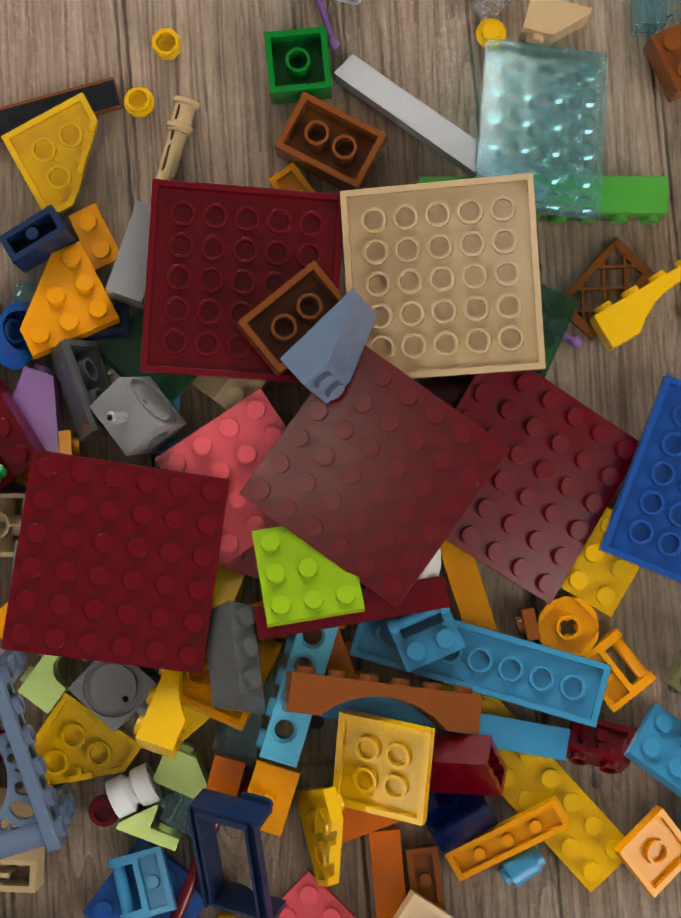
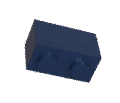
M52 205L47 206L0 236V241L10 259L24 273L49 259L52 252L77 241L62 215Z

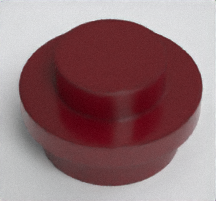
M107 794L95 797L89 805V817L98 826H110L119 818L113 810Z

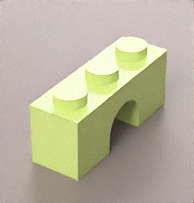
M38 654L41 660L35 668L29 666L19 680L23 684L18 689V692L48 714L53 711L64 693L69 691L68 688L72 684L60 673L59 664L62 657Z

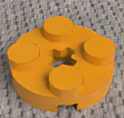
M560 596L554 598L551 604L546 603L538 613L537 624L541 638L538 640L541 645L581 657L595 646L599 637L598 617L595 610L586 601L576 597ZM572 619L575 622L572 626L575 632L572 635L569 633L562 635L560 633L562 629L560 623L563 620L568 622Z

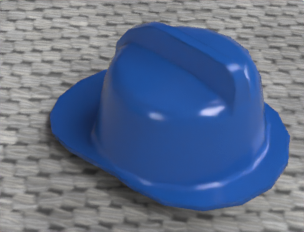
M26 301L11 303L0 315V364L12 370L23 368L32 359V355L20 332V327L30 305Z

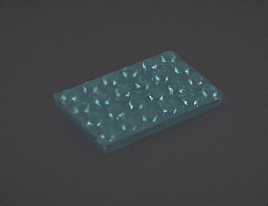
M486 39L483 56L475 178L533 173L536 213L599 220L602 207L607 53Z

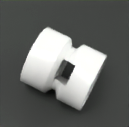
M147 762L130 770L129 777L119 774L105 781L108 799L120 819L138 812L139 804L151 806L163 799L160 784L152 781L155 773Z

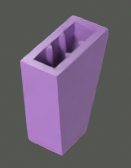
M35 364L34 369L24 366L13 398L44 449L59 453L58 431L64 430L59 379L52 376L53 370L45 366Z

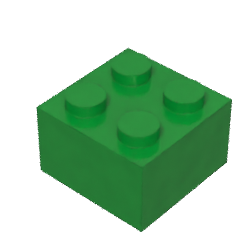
M326 26L264 32L272 105L296 103L299 101L303 91L320 100L332 99Z

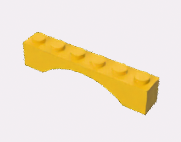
M681 259L674 263L676 268L666 274L663 269L647 279L649 284L639 289L635 285L621 294L623 299L612 305L609 300L594 309L596 315L591 318L590 323L608 353L636 337L641 332L645 319L655 302L668 290L681 283Z
M217 566L211 609L228 600L239 603L246 588L245 575ZM159 669V675L162 676L157 687L154 685L151 687L146 700V704L149 705L145 716L140 715L137 719L133 734L136 735L135 739L138 747L175 760L187 732L181 702L182 681L185 672Z

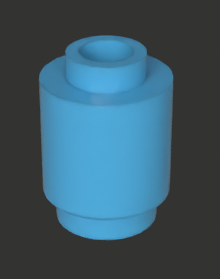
M534 845L501 861V867L497 870L507 886L513 883L518 888L542 872L541 868L546 865V862Z

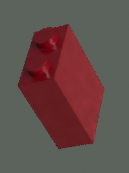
M435 733L429 792L502 797L507 766L491 735Z

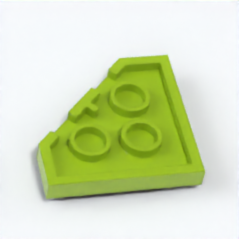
M284 526L252 531L267 628L364 612L365 606L358 576L341 569Z

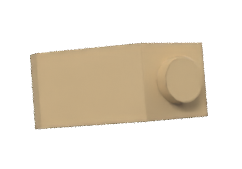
M530 0L519 38L524 39L526 43L532 46H549L585 26L592 8L564 0Z

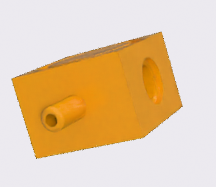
M258 756L247 792L268 797L273 802L272 813L261 826V831L281 837L300 777L302 763L298 762L297 768Z

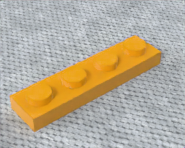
M555 795L446 849L444 855L458 880L463 881L571 828L572 822Z

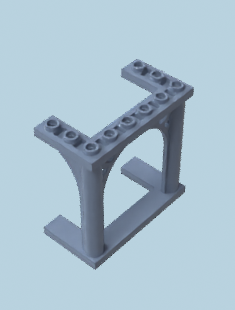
M1 644L0 718L2 720L1 729H5L6 732L0 734V753L7 772V791L4 803L0 809V860L45 845L48 853L61 849L64 839L68 834L70 823H72L74 811L77 810L75 797L72 792L68 793L65 784L55 787L52 785L48 786L45 778L47 773L45 760L42 755H37L34 746L36 743L34 729L31 724H26L23 715L25 713L23 697L20 693L16 694L13 686L23 671L24 664H26L25 653L1 649ZM13 753L15 761H11L8 755ZM23 782L22 788L27 793H19L15 784ZM15 801L25 802L33 809V815L30 817H20L12 811L11 804ZM7 819L11 824L3 829L1 821Z

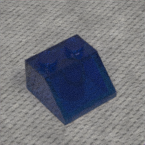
M429 792L425 824L444 855L499 824L483 795Z

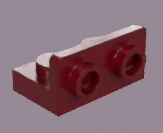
M599 718L596 728L570 721V735L566 758H569L571 763L576 765H593L599 767L600 771L607 774L621 773L630 765V760L624 756V753L634 737V728Z

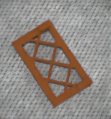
M615 237L553 303V306L585 336L593 341L597 333L585 321V313L595 312L594 309H585L584 291H601L603 304L606 302V291L623 290L624 292L635 285L641 289L648 282L647 279L655 273L619 238ZM614 250L622 257V265H605V260ZM634 268L641 276L632 286H627V269ZM601 269V287H584V282L596 270ZM605 269H622L623 286L606 287ZM575 292H580L581 309H572L566 303Z

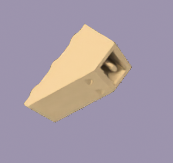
M0 787V809L5 800L7 787ZM16 787L19 793H27L22 787ZM15 801L11 804V809L16 815L20 817H30L33 815V809L27 803ZM7 819L1 821L3 829L11 824ZM45 846L0 860V892L36 893L44 881Z

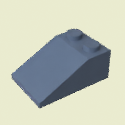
M352 288L280 360L306 388L327 404L331 400L338 398L344 392L345 386L351 381L377 315Z

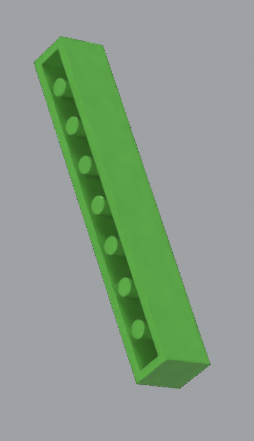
M534 176V181L549 191L548 197L536 210V220H548V224L551 225L565 224L566 220H578V223L582 225L596 224L597 220H609V224L613 225L626 224L628 220H640V224L650 225L659 223V220H662L668 214V176ZM419 177L418 183L470 179L472 177Z

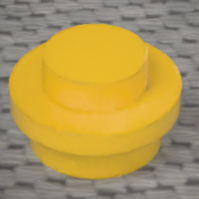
M485 19L477 26L476 40L485 49H497L505 41V26L497 19Z
M134 87L126 93L124 106L131 116L143 118L153 111L155 100L147 88Z

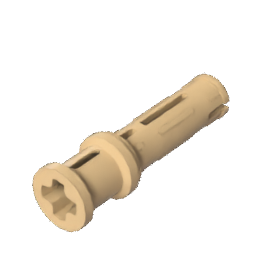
M174 96L173 102L175 106L171 120L166 123L168 135L156 179L175 180L186 138L190 137L193 132L191 124L195 110H199V102L184 96Z

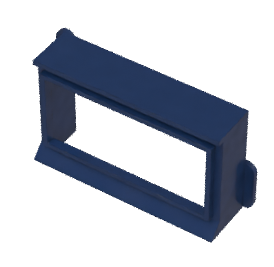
M203 788L187 807V816L204 907L207 908L210 905L249 918H278L285 908L286 900L270 896L260 833L261 826L272 813L273 802L270 798L249 792H242L240 797ZM215 823L244 831L253 890L248 886L224 880Z

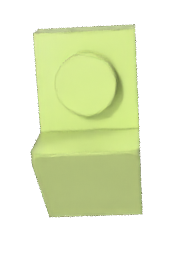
M162 800L151 806H144L138 812L121 819L116 827L117 830L172 851H176L183 832L177 830L178 826L171 822H154Z

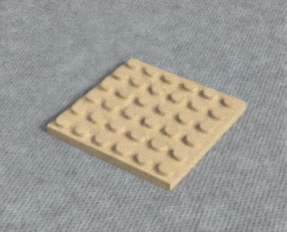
M533 173L340 191L346 294L353 288L377 315L365 344L368 348L412 379L546 369Z

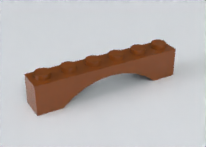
M296 665V672L286 671L282 711L320 716L332 707L352 699L368 696L387 697L415 708L426 716L439 730L479 734L483 695L472 694L473 688L453 685V692L441 690L442 684L422 682V688L410 686L411 680L392 677L391 684L380 683L379 676L360 673L359 680L347 678L348 672L328 669V676L315 674L316 668Z

